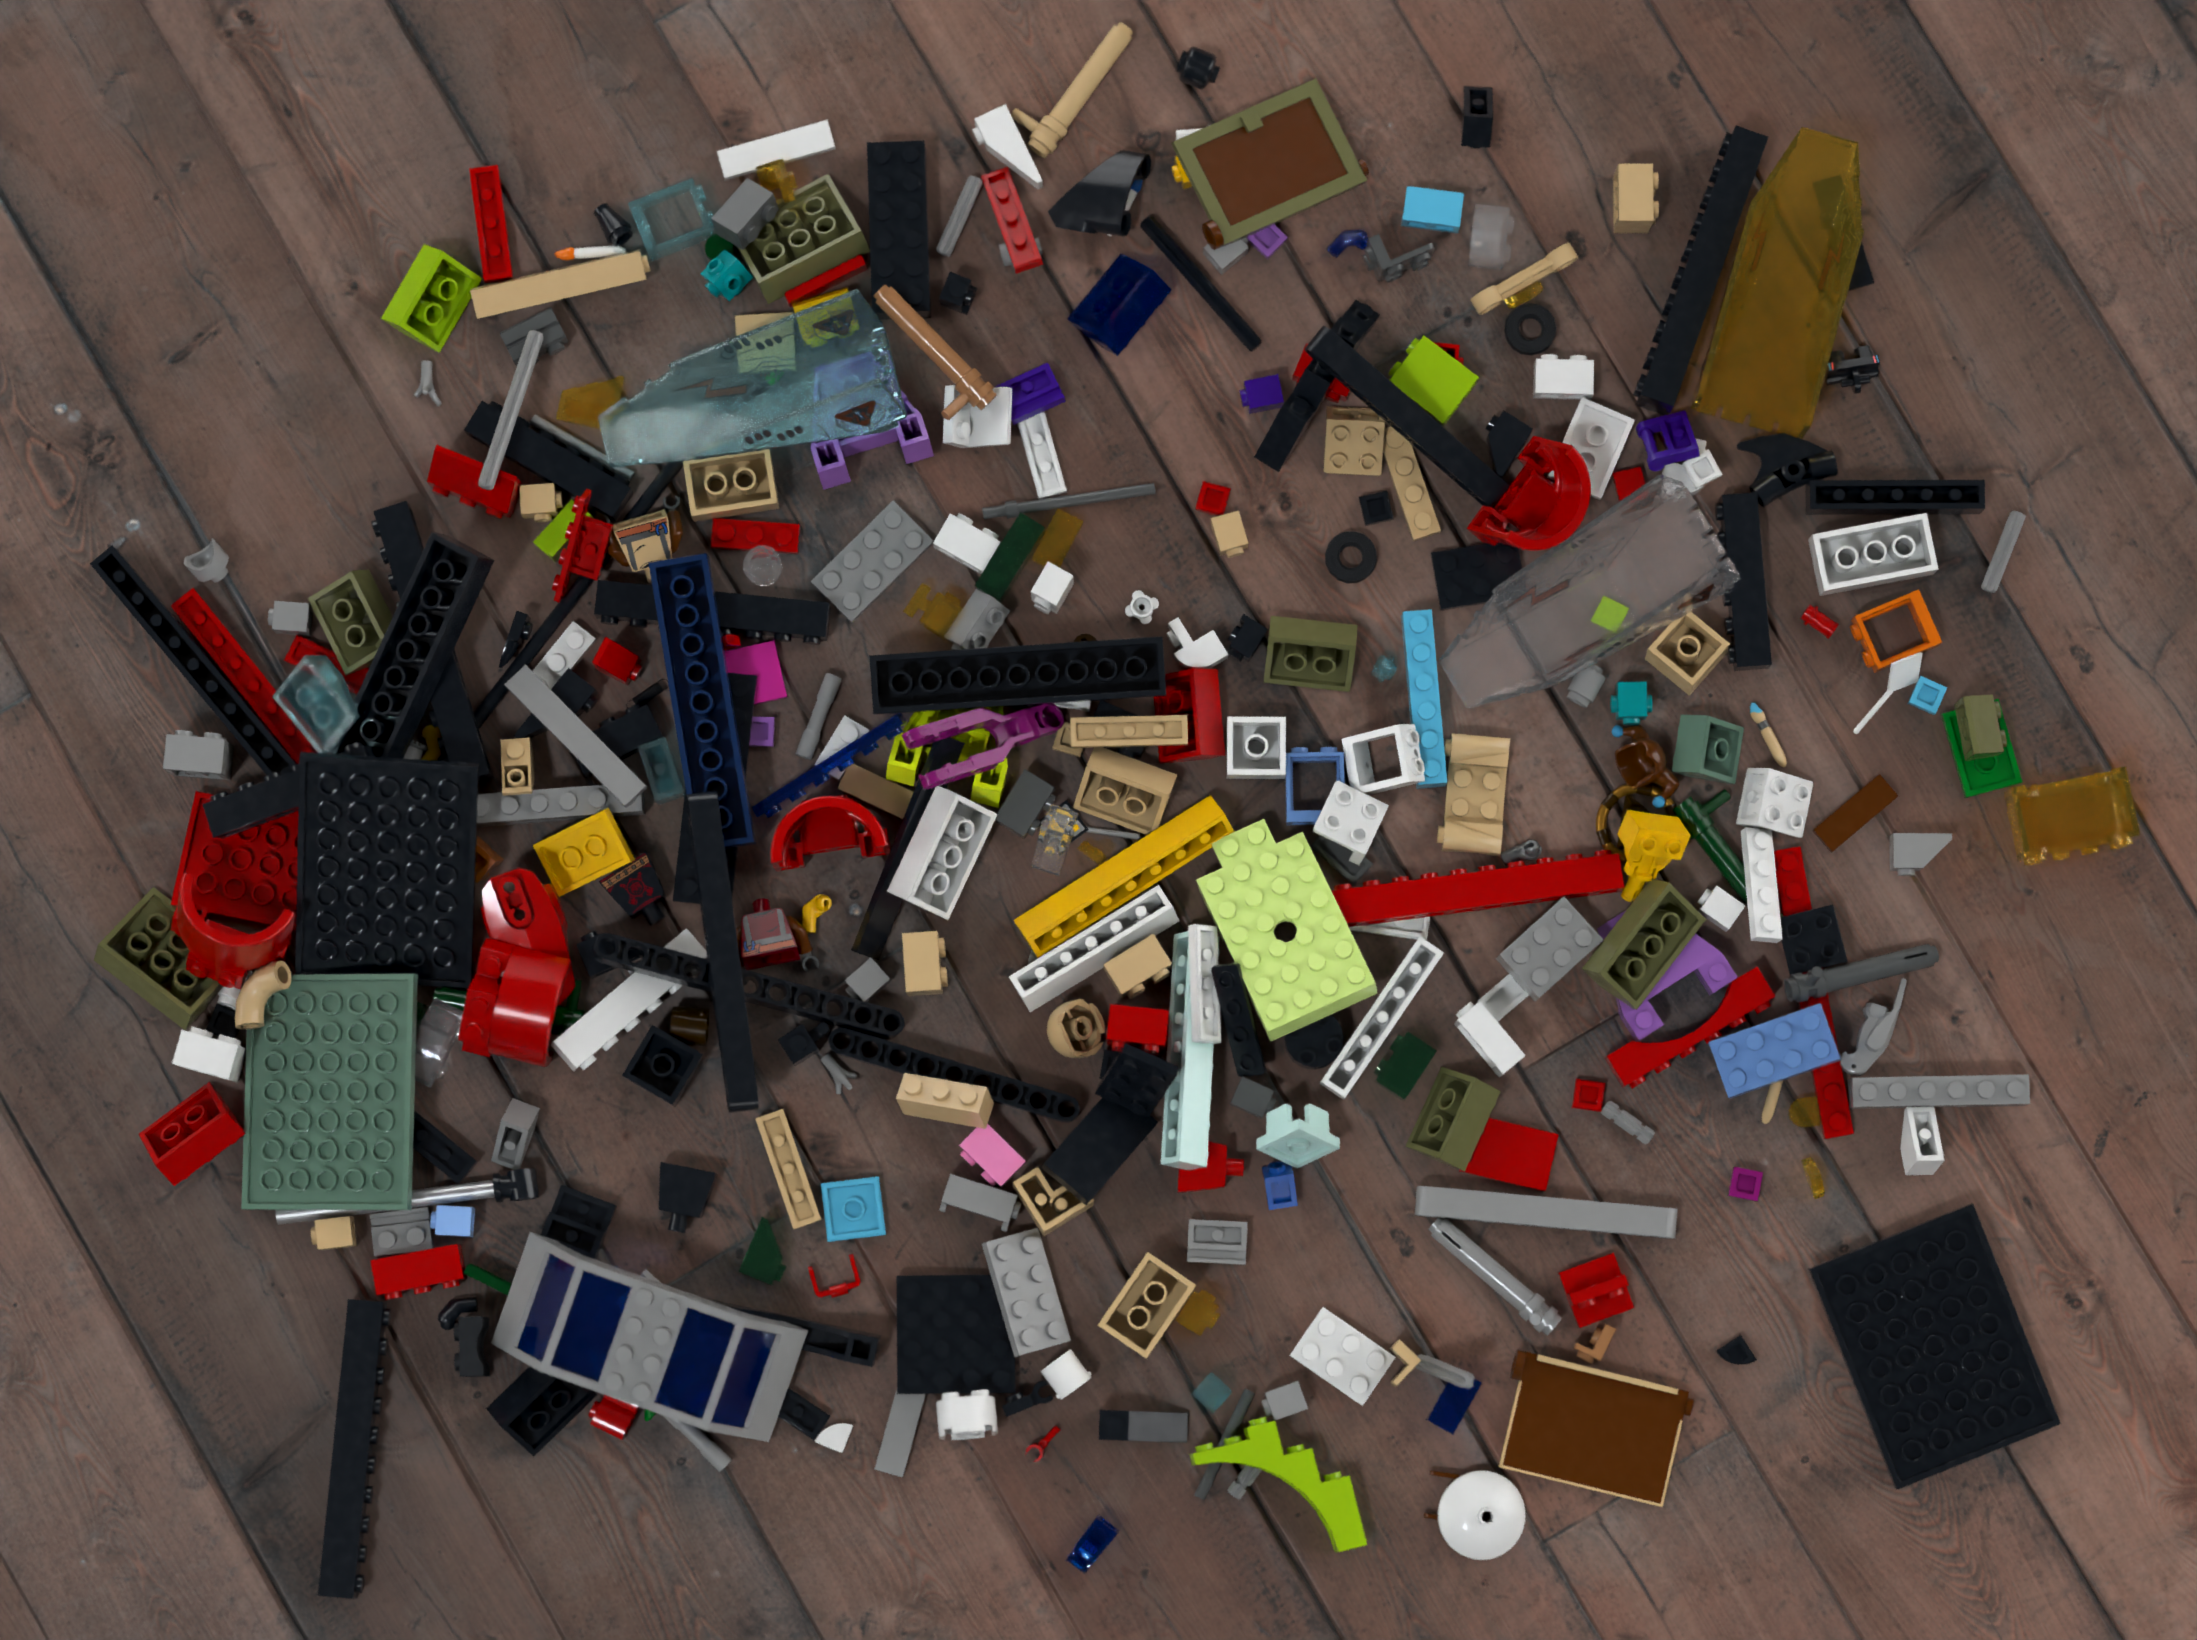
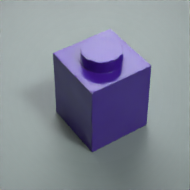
M1278 374L1244 381V389L1239 390L1242 407L1248 406L1249 414L1278 409L1284 404Z

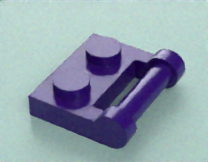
M1685 410L1644 420L1636 426L1637 435L1644 443L1648 455L1647 464L1651 471H1660L1665 465L1700 456L1699 448ZM1661 432L1667 450L1658 451L1653 437L1654 433Z

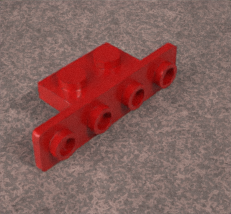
M586 489L581 496L577 495L573 503L572 512L576 513L574 523L570 522L567 527L565 538L569 539L567 549L563 548L560 554L558 564L562 565L560 575L556 574L552 585V591L556 592L555 602H560L566 594L571 572L594 580H598L601 575L613 524L586 516L592 494L590 489Z

